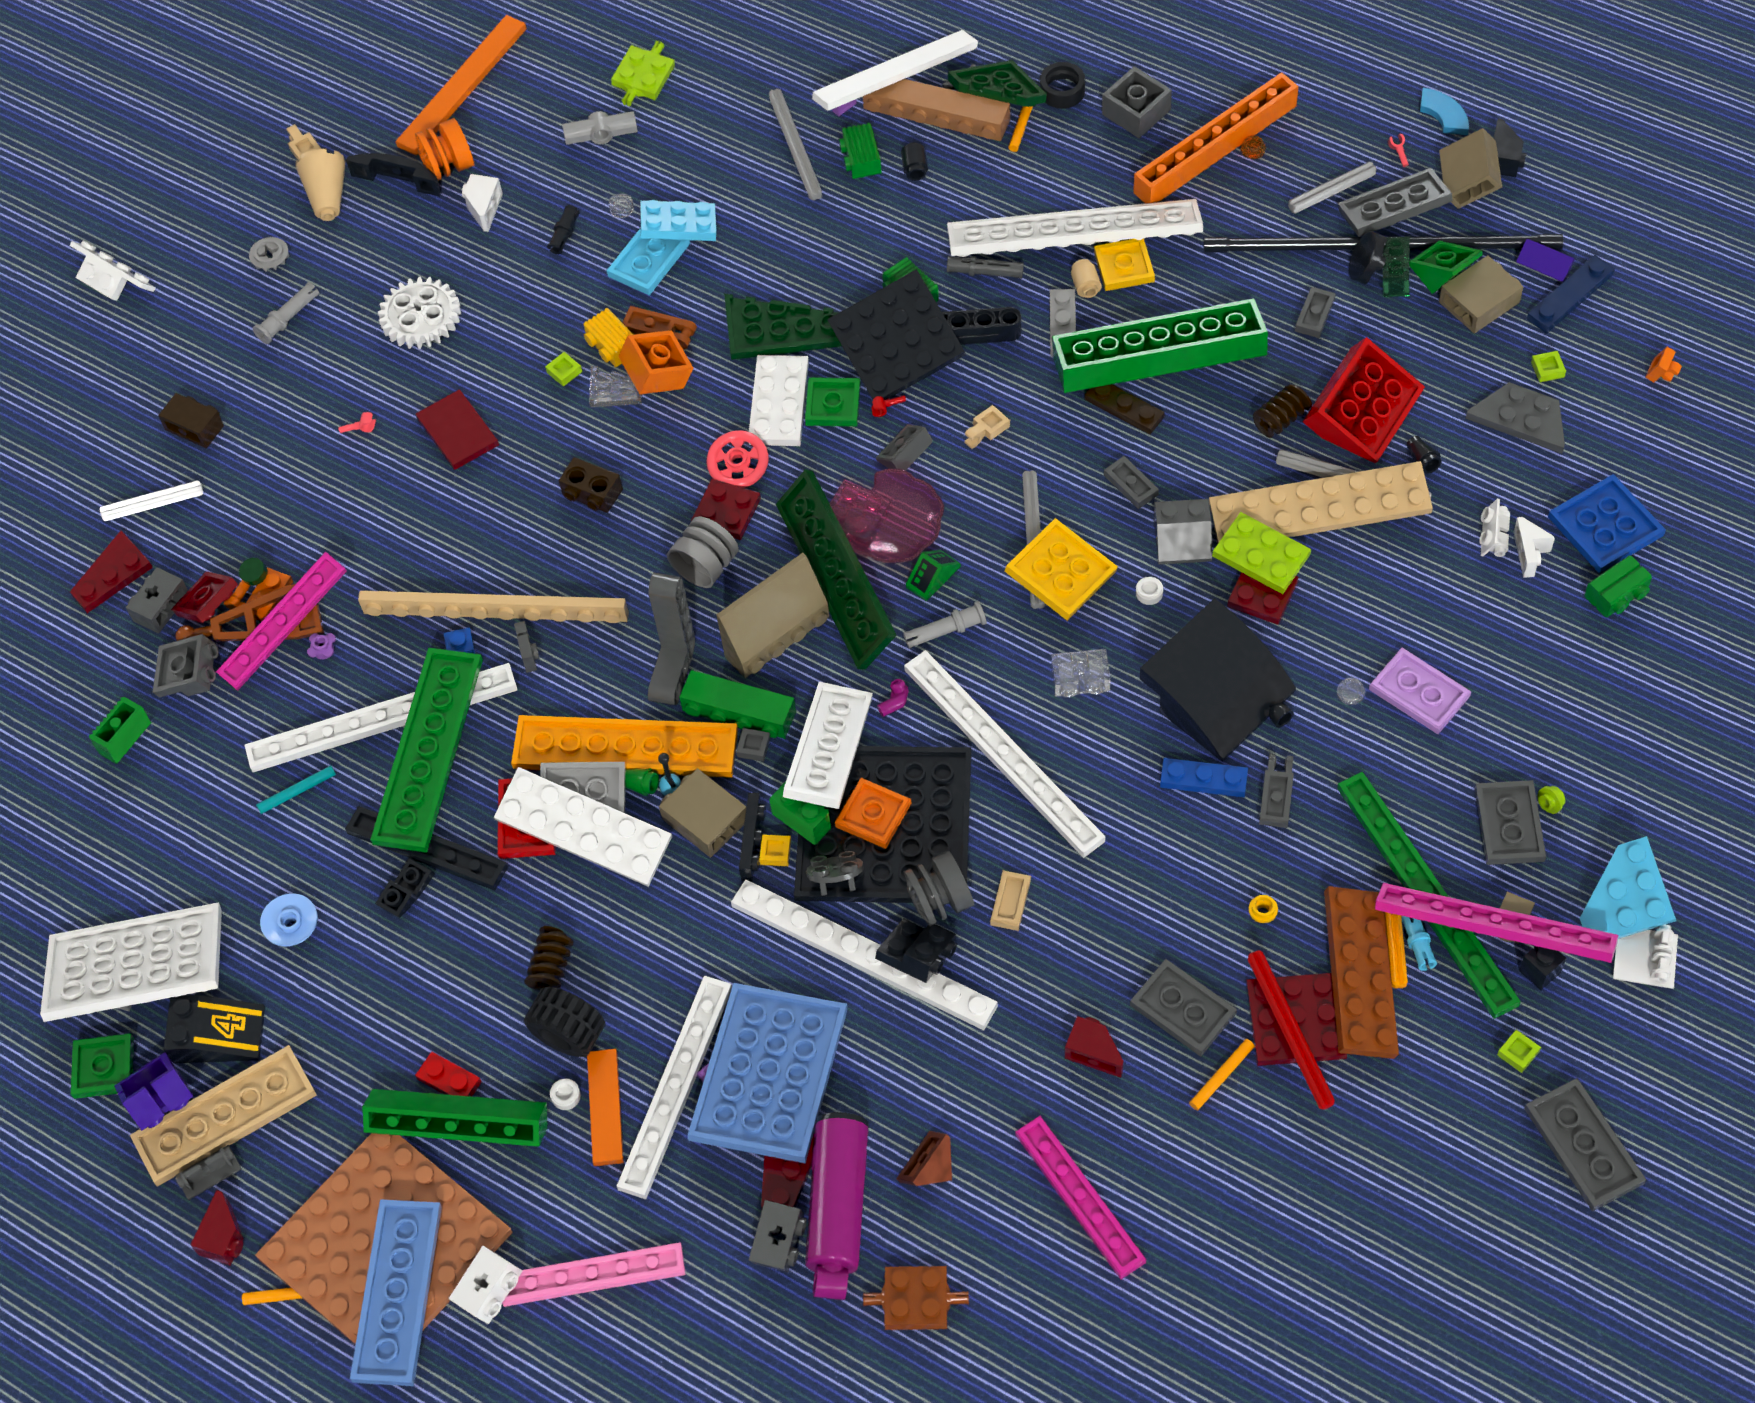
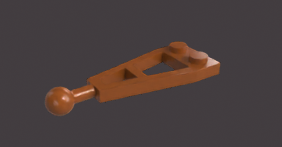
M296 584L284 586L210 618L211 625L195 629L189 625L181 626L176 631V640L179 641L203 634L206 637L213 636L215 641H244L257 627L254 611L283 599ZM318 603L285 640L306 638L315 633L324 634ZM245 615L248 631L222 632V624Z

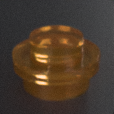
M1249 136L1241 144V153L1248 159H1258L1265 154V143L1258 136Z

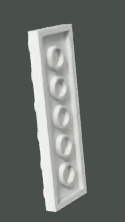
M823 682L818 683L784 787L783 797L839 809L873 693Z
M519 767L494 816V819L647 887H649L672 838V834Z

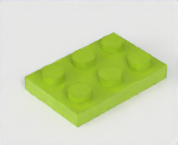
M1240 512L1213 550L1212 557L1284 594L1309 558L1311 549Z

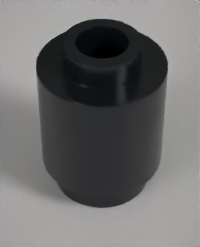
M916 142L908 143L901 150L904 174L907 175L909 180H921L928 171L925 147Z

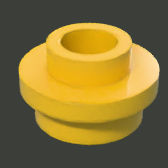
M1259 895L1251 900L1249 914L1256 922L1269 923L1277 916L1278 905L1270 896ZM1266 908L1268 912L1261 913L1258 911V909Z

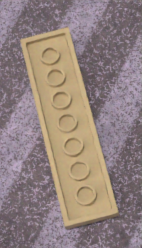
M1421 461L1209 497V506L1217 543L1220 542L1240 512L1287 537H1295L1430 514L1433 510Z

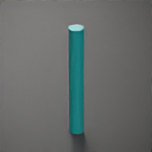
M330 765L256 804L260 813L263 814L335 776L336 773Z

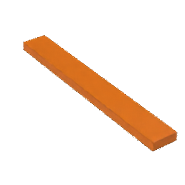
M506 15L395 141L397 147L417 156L418 150L415 133L422 131L427 141L426 129L431 128L436 134L439 130V124L451 117L527 29L526 24Z

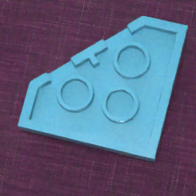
M1647 836L1617 846L1580 917L1582 927L1619 935L1618 939L1676 921Z

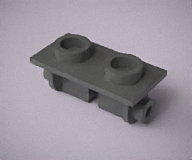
M227 1145L186 1170L179 1172V1174L175 1175V1179L187 1199L190 1200L240 1171L242 1168L230 1146Z

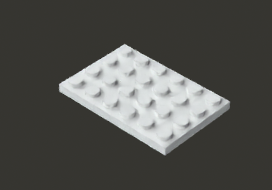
M219 902L49 935L40 1012L43 1021L59 1020L217 989L222 915Z

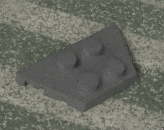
M1509 382L1467 411L1466 419L1552 451L1563 453L1565 441L1560 404L1557 399Z

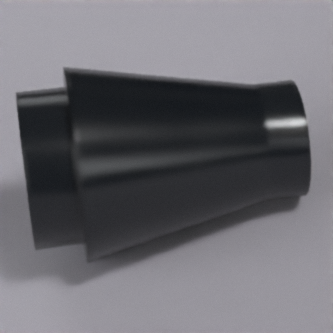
M1413 436L1408 440L1406 446L1410 450L1414 462L1421 461L1424 473H1433L1440 467L1442 460L1437 450L1424 442L1419 436Z

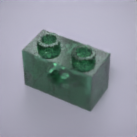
M1386 237L1387 241L1383 250V256L1386 258L1383 267L1384 297L1410 296V237Z

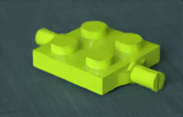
M656 41L651 51L632 45L628 49L611 78L612 86L626 91L622 99L624 105L631 106L635 96L647 97L656 100L675 67V60L660 55L664 48L662 42Z

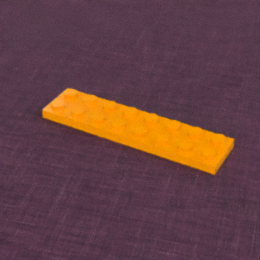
M519 715L511 764L513 769L519 767L522 769L540 770L541 763L625 762L626 769L650 768L658 775H665L663 765L658 761V756L661 753H666L669 755L668 766L670 773L686 776L692 774L698 768L708 777L733 778L738 726L737 723Z

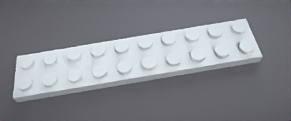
M1196 199L949 222L947 223L951 256L966 257L970 254L983 253L988 255L999 251L1017 252L1020 249L1032 248L1040 250L1052 246L1068 247L1073 244L1091 245L1095 242H1118L1125 239L1142 240L1146 237L1156 236L1166 238L1177 234L1193 235L1203 232V221Z

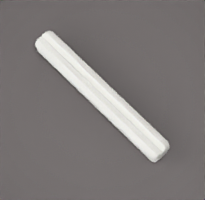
M196 480L101 506L100 514L104 521H109L201 496L203 488L200 481Z

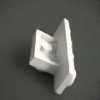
M82 240L81 244L74 241L71 242V247L86 255L76 276L80 281L116 301L127 280L140 288L154 292L156 287L148 283L150 279L137 272L135 275L130 272L131 267L121 262H117V264L112 262L114 257L102 251L97 253L95 251L96 247Z

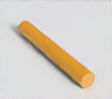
M1023 106L1009 144V150L1012 152L1018 151L1032 107Z
M1245 1039L1192 1098L1189 1102L1192 1108L1198 1111L1251 1052L1255 1045L1249 1039Z
M292 1288L242 1293L243 1305L302 1299Z

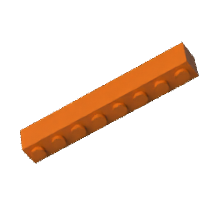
M1281 72L1134 174V194L1145 204L1158 203L1297 106L1299 86Z

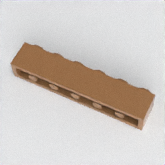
M907 79L900 80L863 96V107L866 110L997 141L1002 140L1010 122V103Z

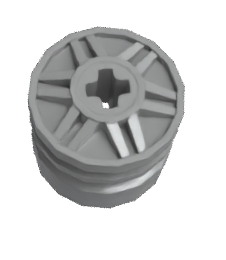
M699 516L694 517L689 527L684 530L683 537L678 538L667 553V558L671 566L687 581L699 587L711 588L722 574L723 567L729 565L731 559L738 553L739 548L734 537L725 528L709 518Z

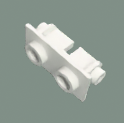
M1497 498L1489 507L1483 510L1481 515L1483 527L1479 542L1481 544L1482 557L1489 551L1494 552V555L1497 557H1502L1508 551L1509 534L1503 532L1509 531L1510 512L1507 507L1500 506V499Z

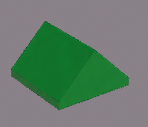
M1438 241L1409 261V264L1433 294L1482 256V250Z

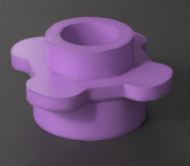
M315 633L309 637L311 644L307 653L310 657L327 659L334 654L333 643L336 641V638L332 633L327 635Z

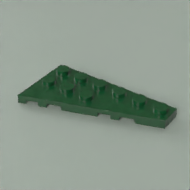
M724 293L731 360L757 357V355H776L842 346L827 320L840 313L834 312L833 308L824 307V310L811 309V305L776 300L768 303L756 301L754 297L746 296V299L733 298L732 294Z

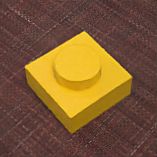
M762 835L760 865L789 866L791 837Z

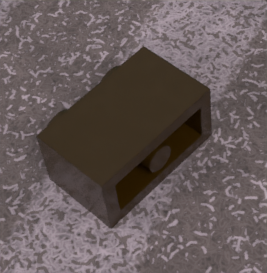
M175 393L158 415L166 431L206 449L224 427L219 416L220 413L216 408L211 405L205 406L190 396L185 397L178 393Z

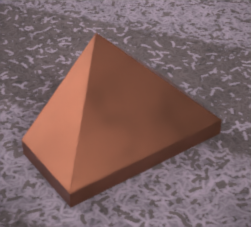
M929 1131L896 1179L900 1183L914 1186L952 1181L950 1137L944 1133Z

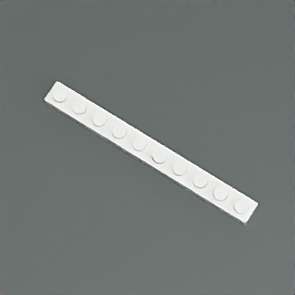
M926 650L904 665L905 672L1083 858L1105 842V836Z
M509 663L479 672L470 705L518 690ZM415 692L245 744L252 772H257L405 726Z
M746 879L731 901L733 908L982 1030H985L998 1007L997 1001L941 974H933L928 982L924 983L875 959L876 951L880 944Z

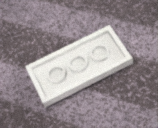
M757 355L749 432L758 436L765 445L801 446L809 366L808 356Z

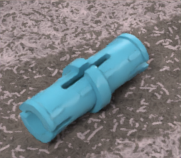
M1401 916L1409 937L1407 943L1409 948L1414 951L1419 970H1427L1425 959H1427L1430 969L1434 968L1437 965V961L1429 944L1431 938L1429 933L1425 932L1422 921L1412 918V923L1410 917Z

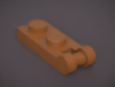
M630 306L622 322L633 334L672 330L682 349L688 348L691 341L690 336H693L697 329L696 324L692 321Z

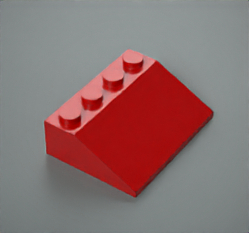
M1366 337L1350 348L1302 422L1322 439L1376 463L1425 386Z

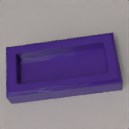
M1527 238L1516 262L1564 282L1575 258Z

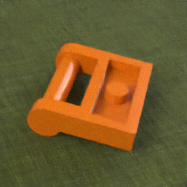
M267 568L268 572L265 580L256 586L247 602L284 586L292 585V577ZM241 580L232 596L224 602V605L231 610L245 604L241 600L251 585ZM281 600L255 610L256 620L262 622Z

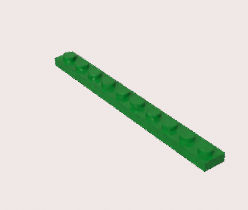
M1361 772L1338 783V791L1405 888L1449 897L1365 774ZM1428 922L1493 1019L1519 1007L1521 1001L1472 931Z

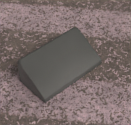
M907 424L880 452L876 460L901 475L932 443V438L925 427Z

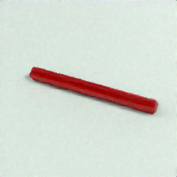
M1261 950L1250 953L1248 955V962L1318 1107L1321 1110L1332 1107L1335 1099L1264 953Z

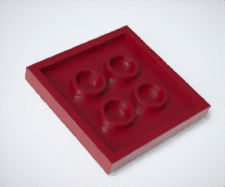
M1332 974L1275 977L1315 1060L1347 1059V1054L1339 1053ZM1247 979L1246 989L1257 1066L1297 1063L1257 979Z

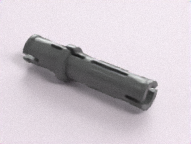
M948 256L947 272L967 273L969 276L978 274L1023 278L1024 262L976 259V256H971V258Z

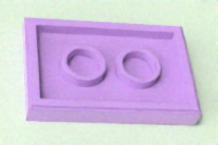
M1404 648L1397 652L1369 686L1370 691L1436 734L1443 730L1471 695L1470 690Z

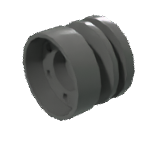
M950 851L931 858L934 872L930 874L921 863L918 864L917 869L921 877L919 879L916 878L912 869L904 871L909 896L918 914L925 919L929 926L936 924L933 910L938 912L942 920L947 919L944 905L948 903L957 914L975 906L968 885Z

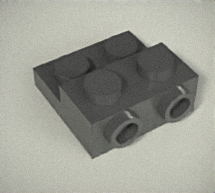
M203 634L159 646L152 693L160 698L182 692L186 696H192L210 691L211 682H214L216 679L213 669V661L219 655L216 644Z

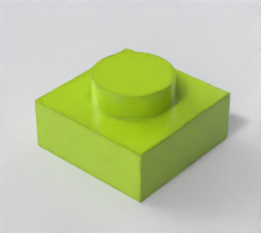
M1558 351L1532 356L1531 363L1539 382L1565 377L1566 369Z
M565 352L545 366L546 372L563 387L582 373L581 365Z
M1516 1029L1499 1049L1497 1056L1522 1073L1540 1052L1541 1047Z

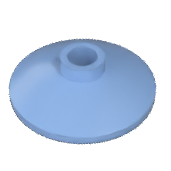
M281 895L272 900L263 910L260 919L262 933L268 941L275 945L284 947L297 945L305 941L313 933L318 920L317 910L314 904L303 895ZM290 922H296L293 926L287 927Z

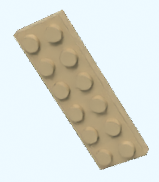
M288 1045L189 1101L182 1109L178 1111L173 1110L163 1116V1120L155 1127H147L142 1131L140 1129L131 1134L130 1137L153 1182L158 1187L175 1177L179 1172L217 1152L220 1148L235 1143L317 1096L291 1047Z

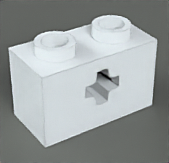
M482 1246L450 1295L449 1300L476 1318L489 1324L492 1318L499 1313L501 1304L508 1293L517 1285L522 1270L495 1252Z

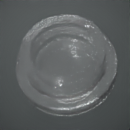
M1346 678L1339 683L1337 696L1343 703L1354 705L1360 703L1364 698L1365 688L1358 679Z

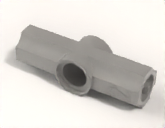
M599 111L589 115L587 120L562 124L566 145L590 140L595 144H606L613 136L638 132L634 111L609 116L605 112Z

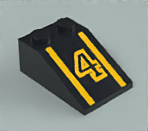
M204 995L171 997L164 1051L173 1063L260 1060L265 1006L264 1004Z

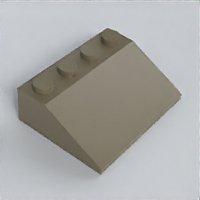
M801 553L716 615L725 658L746 678L750 674L760 671L764 664L772 658L782 655L785 649L794 642L801 641L813 628L820 627L826 622L827 618H829L828 602L804 553Z

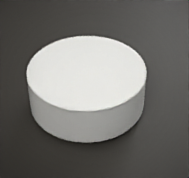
M1145 577L1137 583L1136 597L1141 603L1153 605L1162 599L1163 585L1158 579Z
M560 1079L552 1085L550 1097L555 1107L561 1110H569L579 1103L581 1092L575 1081Z

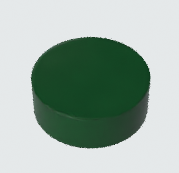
M258 558L245 560L239 568L240 578L251 586L262 583L268 572L266 565Z

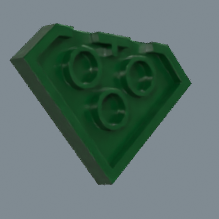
M1013 60L948 71V81L959 92L1024 107H1033L1036 104L1046 103L1047 94Z

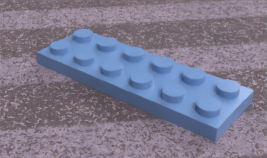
M380 1199L350 1374L352 1383L414 1386L442 1206L439 1202Z

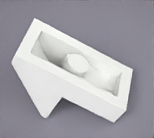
M1517 517L1514 537L1523 578L1534 577L1537 566L1541 565L1540 553L1550 552L1555 538L1527 519Z

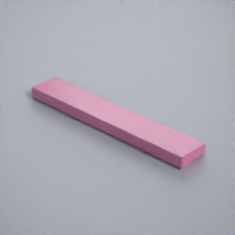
M681 1242L522 1270L517 1285L508 1293L502 1304L505 1307L686 1275Z

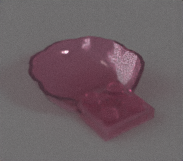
M885 469L876 472L874 475V487L871 490L844 479L830 502V506L854 553L870 557L883 564L910 563L923 550L934 543L939 535L941 518L944 512V504L934 488L927 482L915 478L909 472L902 469Z

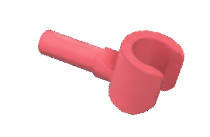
M1398 134L1400 140L1398 145L1390 137L1388 139L1389 147L1397 151L1403 167L1408 166L1409 163L1402 146L1405 142L1404 135Z
M364 412L361 415L360 422L339 427V432L343 433L358 429L367 433L372 432L376 419H372V413Z

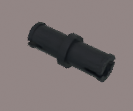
M571 205L565 206L560 221L556 222L553 228L555 232L550 243L547 245L550 252L554 254H561L563 252L567 239L574 232L573 226L580 214L576 207Z

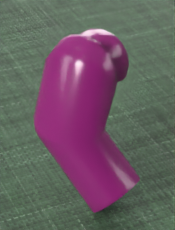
M893 680L890 684L892 689L890 699L877 705L882 717L905 706L909 690L904 680Z

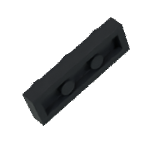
M748 792L739 863L741 881L746 879L753 882L754 871H759L760 855L756 854L757 846H761L763 829H759L760 821H765L766 804H761L760 793Z

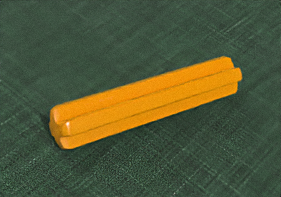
M1384 912L1392 988L1402 989L1408 983L1401 915Z

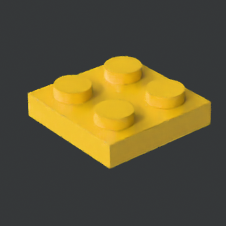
M1129 239L1094 246V255L1105 291L1155 282V274L1144 239Z

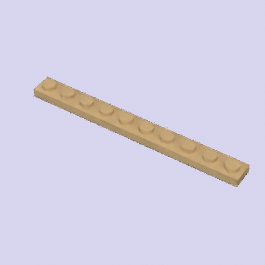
M360 591L358 598L363 613L371 616L384 614L399 617L417 615L426 618L447 616L449 618L474 617L476 619L500 618L503 620L516 618L530 621L549 619L558 622L579 620L581 622L606 621L618 623L628 622L629 614L624 598Z

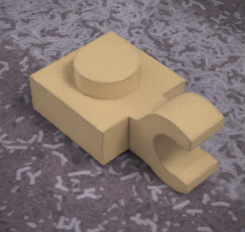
M295 124L286 128L291 140L288 143L289 148L298 161L301 160L300 155L303 153L321 149L309 132L302 135Z
M990 406L973 418L974 426L965 432V435L968 437L965 440V444L973 449L982 441L984 436L992 440L1010 427V420L995 406Z

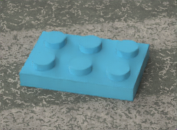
M641 201V238L716 241L715 203Z
M640 228L607 269L608 277L650 296L689 246L690 240L641 238Z

